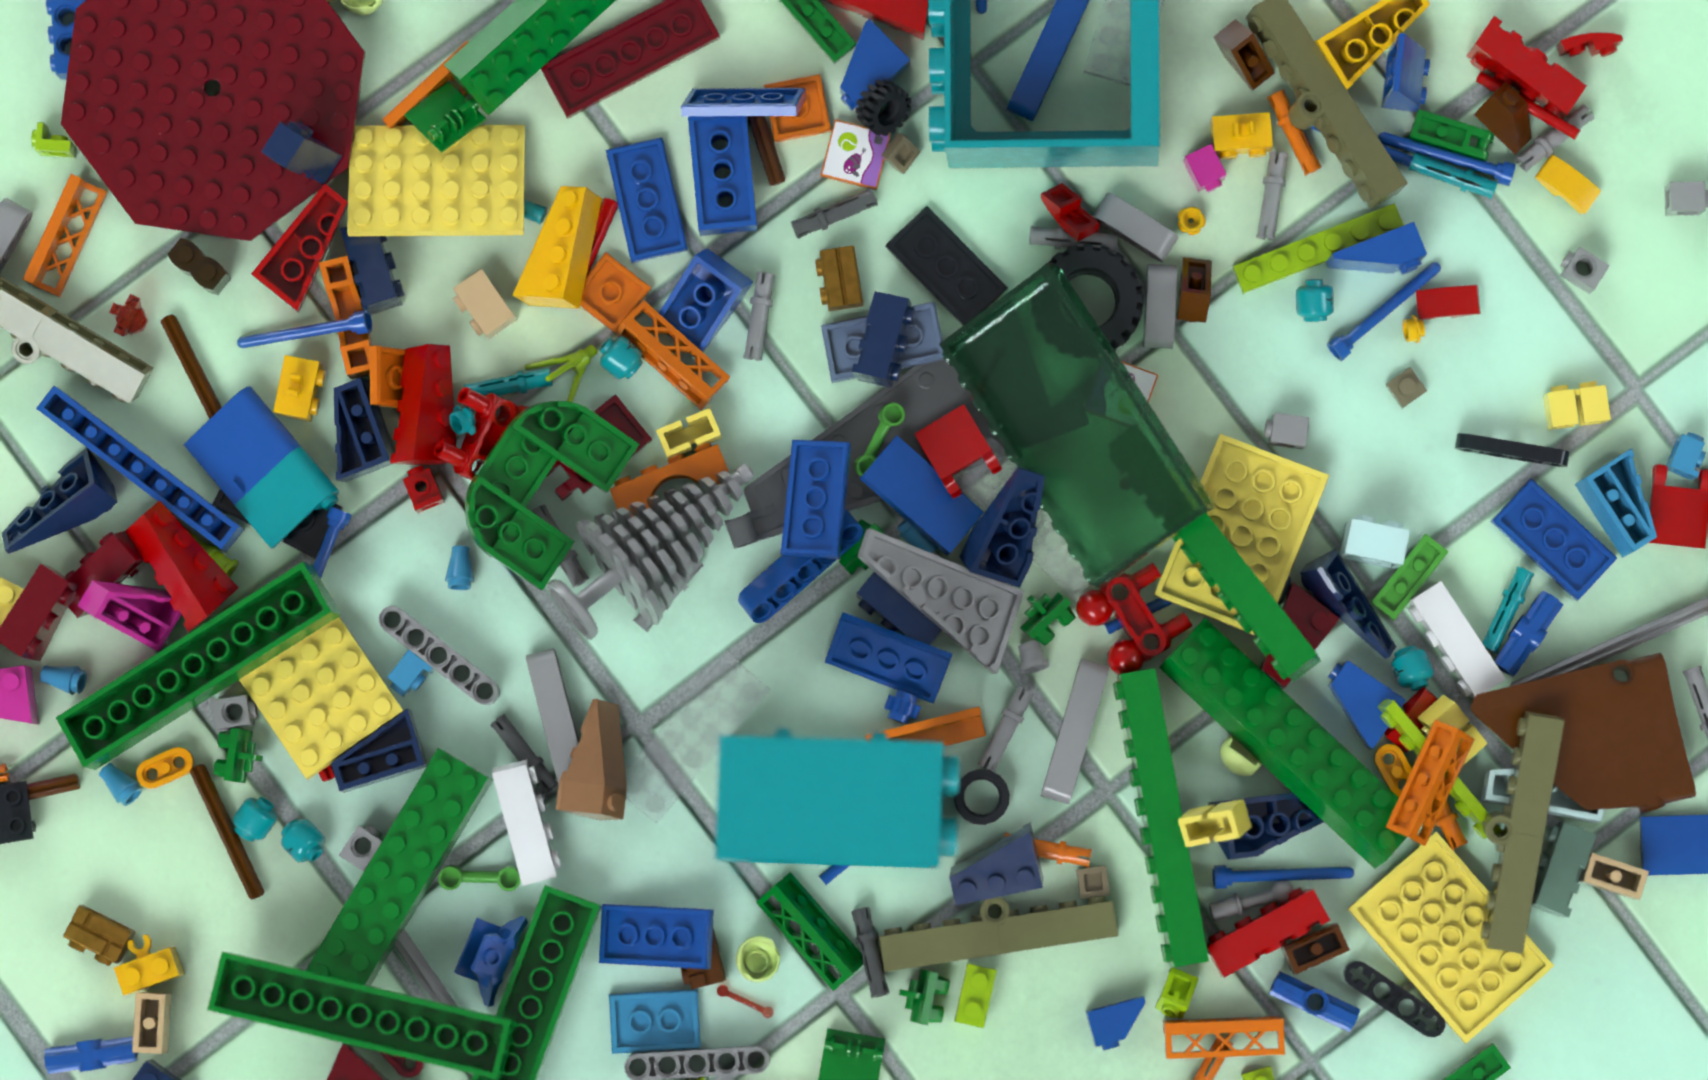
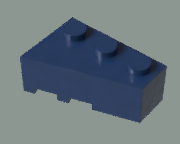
M358 378L335 387L336 481L348 482L392 465L390 464L391 454L395 453V449L380 407L370 405V380Z
M1031 822L1012 835L1000 839L998 843L977 852L951 867L949 878L956 905L1043 888L1044 877Z

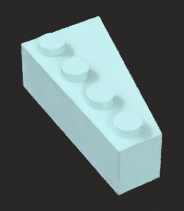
M1499 769L1485 772L1480 801L1502 806L1508 805L1510 794L1506 793L1507 781L1509 776H1514L1515 769ZM1553 785L1548 810L1549 815L1591 823L1602 822L1604 809H1583Z

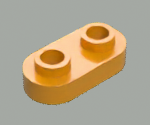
M1386 744L1376 750L1374 764L1386 786L1399 798L1402 790L1399 789L1398 782L1401 779L1407 781L1412 767L1398 746ZM1387 753L1393 756V762L1390 765L1385 764L1383 761V757Z
M175 747L143 761L136 771L137 780L145 788H159L188 775L194 767V757L185 748ZM178 757H183L185 760V764L181 768L175 765V760ZM151 769H156L158 772V776L154 780L148 777V772Z

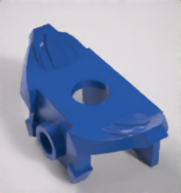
M523 916L509 921L502 927L476 918L454 970V973L478 982L484 1005L487 1007L494 1006L496 992L503 981L502 976L512 952L517 947L522 931L529 923Z

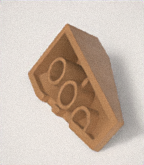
M593 699L580 729L582 736L578 746L573 747L570 753V757H572L568 770L563 771L559 780L556 810L596 820H623L627 787L619 705Z

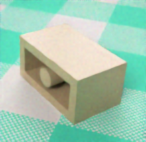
M482 269L453 288L457 296L452 299L462 313L466 310L469 311L473 317V320L469 323L478 336L484 333L489 340L517 320Z
M1591 853L1587 866L1582 870L1578 882L1633 900H1640L1649 871Z
M136 993L132 1053H168L172 993Z

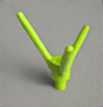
M590 344L584 350L579 349L574 354L526 364L525 369H537L566 363L546 376L545 380L549 382L567 370L572 369L576 375L567 401L573 402L581 377L586 370L585 367L591 363L590 359L598 352Z

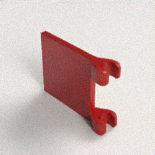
M964 404L914 433L953 499L962 494L953 475L983 458L992 474L1002 470L1000 463Z
M1662 464L1654 465L1652 469L1649 510L1657 537L1649 543L1705 549L1708 526V469L1700 470L1698 489L1665 486L1668 467Z

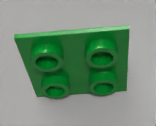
M449 81L404 114L441 153L486 120L477 110L480 107L478 102L474 98L466 99Z
M827 1028L818 1080H878L885 1039Z

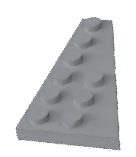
M867 529L857 557L992 674H997L1024 591L1001 581L972 573L964 566L876 530Z

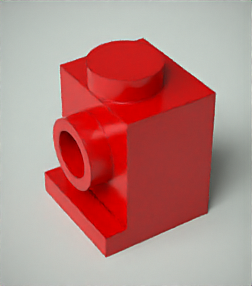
M423 465L406 472L408 477L402 480L417 513L445 502L430 468L424 470ZM419 482L426 483L425 491H417L416 486Z

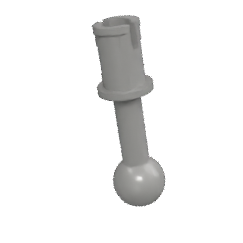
M1280 880L1275 882L1270 890L1239 898L1238 894L1234 893V897L1210 903L1209 908L1214 921L1237 914L1243 916V909L1271 901L1279 904L1288 901L1289 893L1294 891L1289 882Z

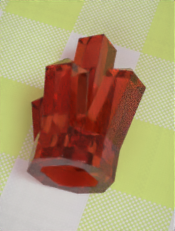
M132 294L127 298L125 306L113 303L109 311L117 321L114 332L121 336L133 335L143 331L148 322L145 311L141 306L140 298Z

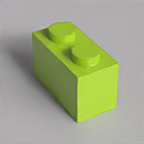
M967 963L954 1018L955 1022L984 1028L997 970Z

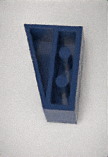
M290 121L289 123L280 122L261 150L263 154L284 168L299 175H302L304 172L308 179H314L322 185L326 183L343 157L313 137L314 130L302 122L298 123L296 121Z
M347 227L341 228V234L355 274L353 275L355 283L360 290L362 297L360 301L364 310H368L370 315L403 305L400 298L405 296L400 279L395 280L392 269L396 268L392 252L386 253L383 242L388 241L387 236L348 237Z
M874 292L866 320L867 327L864 340H860L858 347L861 350L858 364H853L851 371L858 381L892 388L893 381L899 380L902 365L898 364L900 352L905 353L908 343V336L904 334L907 324H912L915 308L911 307L912 303L909 298Z
M875 572L872 573L856 593L857 598L860 600L857 605L869 615L875 612L883 618L880 624L886 629L894 632L898 631L902 635L929 645L942 632L937 625Z
M407 708L392 721L380 727L371 736L331 763L340 792L346 793L428 766L411 710Z

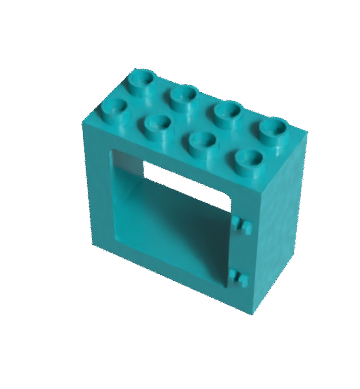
M929 0V25H931L932 37H944V48H929V83L931 84L932 95L945 94V106H929V142L932 145V152H946L949 168L1158 166L1160 149L1159 0H1130L1129 129L978 132L971 126V0Z
M779 728L774 737L719 735L715 860L723 862L939 867L940 856L952 857L956 855L957 818H941V797H954L958 793L959 756H943V742L889 741L883 731H875L870 740L793 738L787 728Z

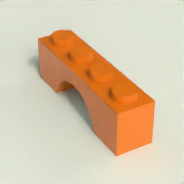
M348 256L319 262L335 321L349 319V316L353 315L355 311L364 310L360 301L359 288L353 276L355 274ZM351 330L338 332L340 350L347 376L350 379L370 375L369 346H373L370 333L359 335L356 332H351Z
M710 442L694 449L695 454L687 457L684 454L674 456L667 460L668 465L658 468L657 465L647 467L640 471L642 476L632 480L630 476L616 480L614 482L615 487L610 488V492L617 509L624 507L629 510L630 504L637 501L645 503L646 509H648L647 498L654 496L657 489L663 483L675 478H685L699 484V479L709 477L719 485L716 473L722 471L729 473V470L718 444L714 446Z

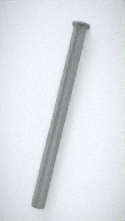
M1708 597L1516 680L1510 686L1590 667L1708 615Z
M404 929L398 936L394 946L432 1001L457 1006Z

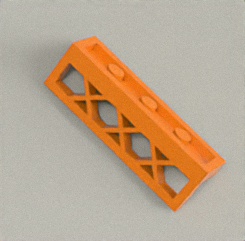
M468 41L464 42L382 119L386 126L391 129L409 121L404 114L448 81H457L444 64L460 51ZM460 85V93L466 97L468 94Z
M70 174L23 277L25 282L61 297L108 194L106 190ZM84 189L98 194L94 205L83 209L80 198ZM76 206H78L79 211L74 212ZM88 212H90V214H89V216H88V219H87L85 214L88 213ZM82 216L85 224L83 230L71 235L68 228L70 219ZM66 232L67 237L62 239L64 233ZM78 238L77 243L75 245L73 240ZM69 242L72 254L70 258L59 262L56 250L59 245ZM52 259H54L55 264L50 265ZM66 265L64 271H62L61 266ZM55 268L58 269L61 277L56 289L42 283L46 272Z
M645 300L621 322L616 332L618 337L625 336L642 351L641 357L701 411L730 379L726 372ZM643 311L652 319V327L641 326L635 318ZM658 333L669 334L674 340V346H664L659 342ZM680 353H690L693 355L696 365H685L680 360ZM702 372H712L720 380L711 388L702 380Z
M979 706L883 731L889 741L943 742V747L986 736ZM873 734L865 735L866 740H870Z
M1438 720L1434 721L1387 822L1386 828L1408 837L1422 846H1426L1474 742V738L1458 728ZM1422 823H1423L1422 829H1421L1419 835H1417L1418 832H1419V830H1420V828H1421V825H1422Z
M1281 1016L1163 1020L1166 1059L1285 1055L1284 1019ZM1266 1031H1277L1278 1048H1264L1257 1040ZM1248 1032L1259 1033L1255 1037H1253ZM1219 1033L1229 1034L1225 1038H1223ZM1235 1033H1245L1251 1041L1244 1049H1235L1228 1043ZM1189 1034L1200 1035L1194 1040ZM1206 1034H1215L1222 1041L1214 1050L1206 1051L1198 1043ZM1171 1035H1185L1192 1043L1183 1052H1172ZM1226 1044L1231 1050L1220 1049ZM1254 1044H1256V1045L1259 1046L1261 1049H1250V1048H1251ZM1195 1045H1196L1201 1051H1191V1050H1192V1049L1195 1047Z

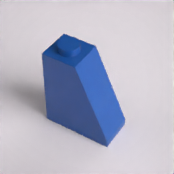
M870 19L864 24L840 86V93L843 95L840 99L850 110L860 107L857 104V100L863 99L861 93L863 90L865 92L869 91L867 87L869 84L875 86L876 80L883 82V79L894 81L910 66V59Z
M1349 660L1345 661L1342 665L1337 663L1328 676L1332 679L1328 687L1365 747L1374 749L1388 728L1380 718V715L1383 713L1377 706L1383 700L1389 699L1394 700L1401 708L1406 699Z

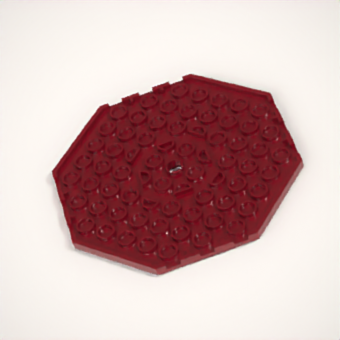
M86 0L76 8L61 125L135 224L253 241L262 232L317 193L323 186L314 179H308L304 172L302 175L290 171L261 152L280 122H302L315 131L312 135L313 137L343 156L325 184H328L338 175L349 169L366 52L327 0ZM210 80H217L221 86L220 93L211 97L207 94L205 85Z

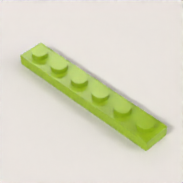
M1395 203L1234 265L1232 269L1242 294L1325 263L1332 253L1404 226Z
M1383 700L1377 706L1383 713L1380 715V718L1389 728H1395L1401 735L1399 741L1409 751L1414 750L1419 755L1426 738L1394 700ZM1457 776L1450 792L1457 801L1454 806L1464 817L1469 816L1475 823L1473 829L1481 838L1486 839L1487 836L1483 832L1482 823L1489 813ZM1498 824L1493 828L1494 833H1501L1503 831Z

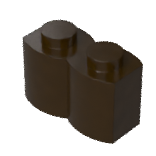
M180 238L168 253L169 259L178 269L186 275L192 276L202 288L212 294L219 295L231 280L229 273L216 260L207 257L193 242L187 239Z

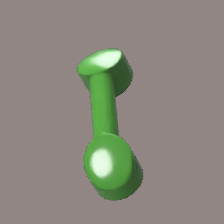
M888 403L879 410L878 419L880 423L866 452L854 461V470L858 476L861 477L876 459L875 457L890 427L897 426L903 422L905 412L898 403Z
M449 865L444 867L438 875L440 886L446 890H454L461 883H498L503 890L512 891L521 883L518 869L513 866H505L501 871H462L456 865Z

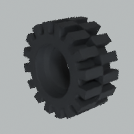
M883 79V82L876 80L875 86L872 84L867 86L868 92L862 91L863 99L857 100V104L860 107L856 108V113L858 114L856 117L860 123L876 135L888 136V131L893 134L896 132V126L899 128L903 126L901 123L903 119L907 121L909 116L906 112H911L912 108L908 104L912 102L911 98L908 97L909 94L893 81ZM888 102L886 108L879 113L881 107Z

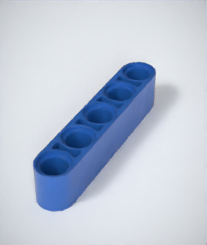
M1090 0L1056 1L1006 110L1033 122Z
M845 509L840 557L855 545L863 535L861 525L847 509ZM781 556L740 592L738 602L752 621L755 623L765 622L837 559Z

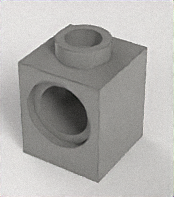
M1670 182L1664 187L1665 216L1701 215L1706 211V207H1708V190H1705V182Z
M1579 247L1574 253L1569 251L1560 266L1564 270L1560 276L1590 294L1595 290L1610 265ZM1582 262L1588 266L1589 273L1587 276L1578 274L1576 263Z
M1274 413L1271 420L1267 419L1265 424L1264 437H1269L1268 445L1304 449L1306 447L1310 417Z
M248 695L211 700L216 730L253 726L254 718H258L257 706ZM239 704L242 707L243 714L240 719L233 721L229 716V710L233 705Z
M369 824L366 828L358 826L339 856L360 870L365 871L383 841L380 838L383 833ZM362 838L369 839L372 845L370 852L365 855L360 854L357 850V843Z

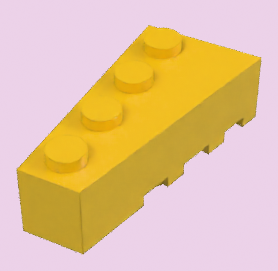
M1381 0L1319 38L1315 43L1346 90H1348L1372 63L1390 47L1398 34L1404 32L1430 3L1428 0Z
M560 186L515 288L514 297L529 306L580 308L602 201L601 197L587 187Z

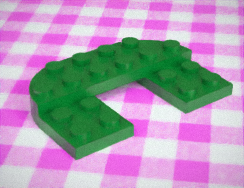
M548 401L528 407L510 422L468 487L465 499V518L472 538L488 556L493 557L539 590H543L575 541L527 509V504L557 460L603 492L608 493L640 444L590 409L577 403Z

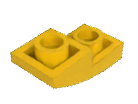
M1555 155L1548 157L1535 176L1553 196L1560 195L1579 214H1585L1601 192L1589 179Z

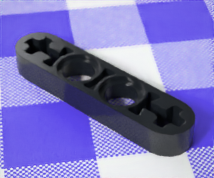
M1464 433L1457 434L1455 449L1460 451L1555 467H1567L1570 453L1562 449Z
M1352 961L1345 966L1343 977L1348 985L1422 1035L1437 1037L1444 1031L1445 1020L1436 1010L1366 963ZM1361 966L1363 968L1361 973L1368 979L1371 978L1372 974L1376 976L1370 982L1367 991L1363 989L1366 985L1364 981L1357 979L1353 982L1351 980L1353 977L1352 973H1350L1351 968L1358 969ZM1379 982L1386 983L1390 988L1389 996L1385 999H1378L1374 995V987ZM1403 999H1410L1414 1003V1011L1409 1016L1402 1015L1398 1010V1005ZM1421 1007L1425 1009L1422 1013L1423 1016L1432 1019L1434 1016L1437 1018L1435 1021L1436 1025H1438L1437 1030L1430 1029L1427 1032L1425 1030L1427 1027L1426 1023L1420 1019L1417 1020L1416 1024L1412 1022L1419 1015Z

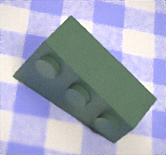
M1564 821L1559 822L1557 826H1552L1547 837V841L1550 842L1547 853L1542 852L1540 855L1539 873L1535 882L1531 906L1557 917H1570L1572 909L1568 908L1573 893H1578L1580 887L1578 880L1582 870L1587 866L1597 835Z

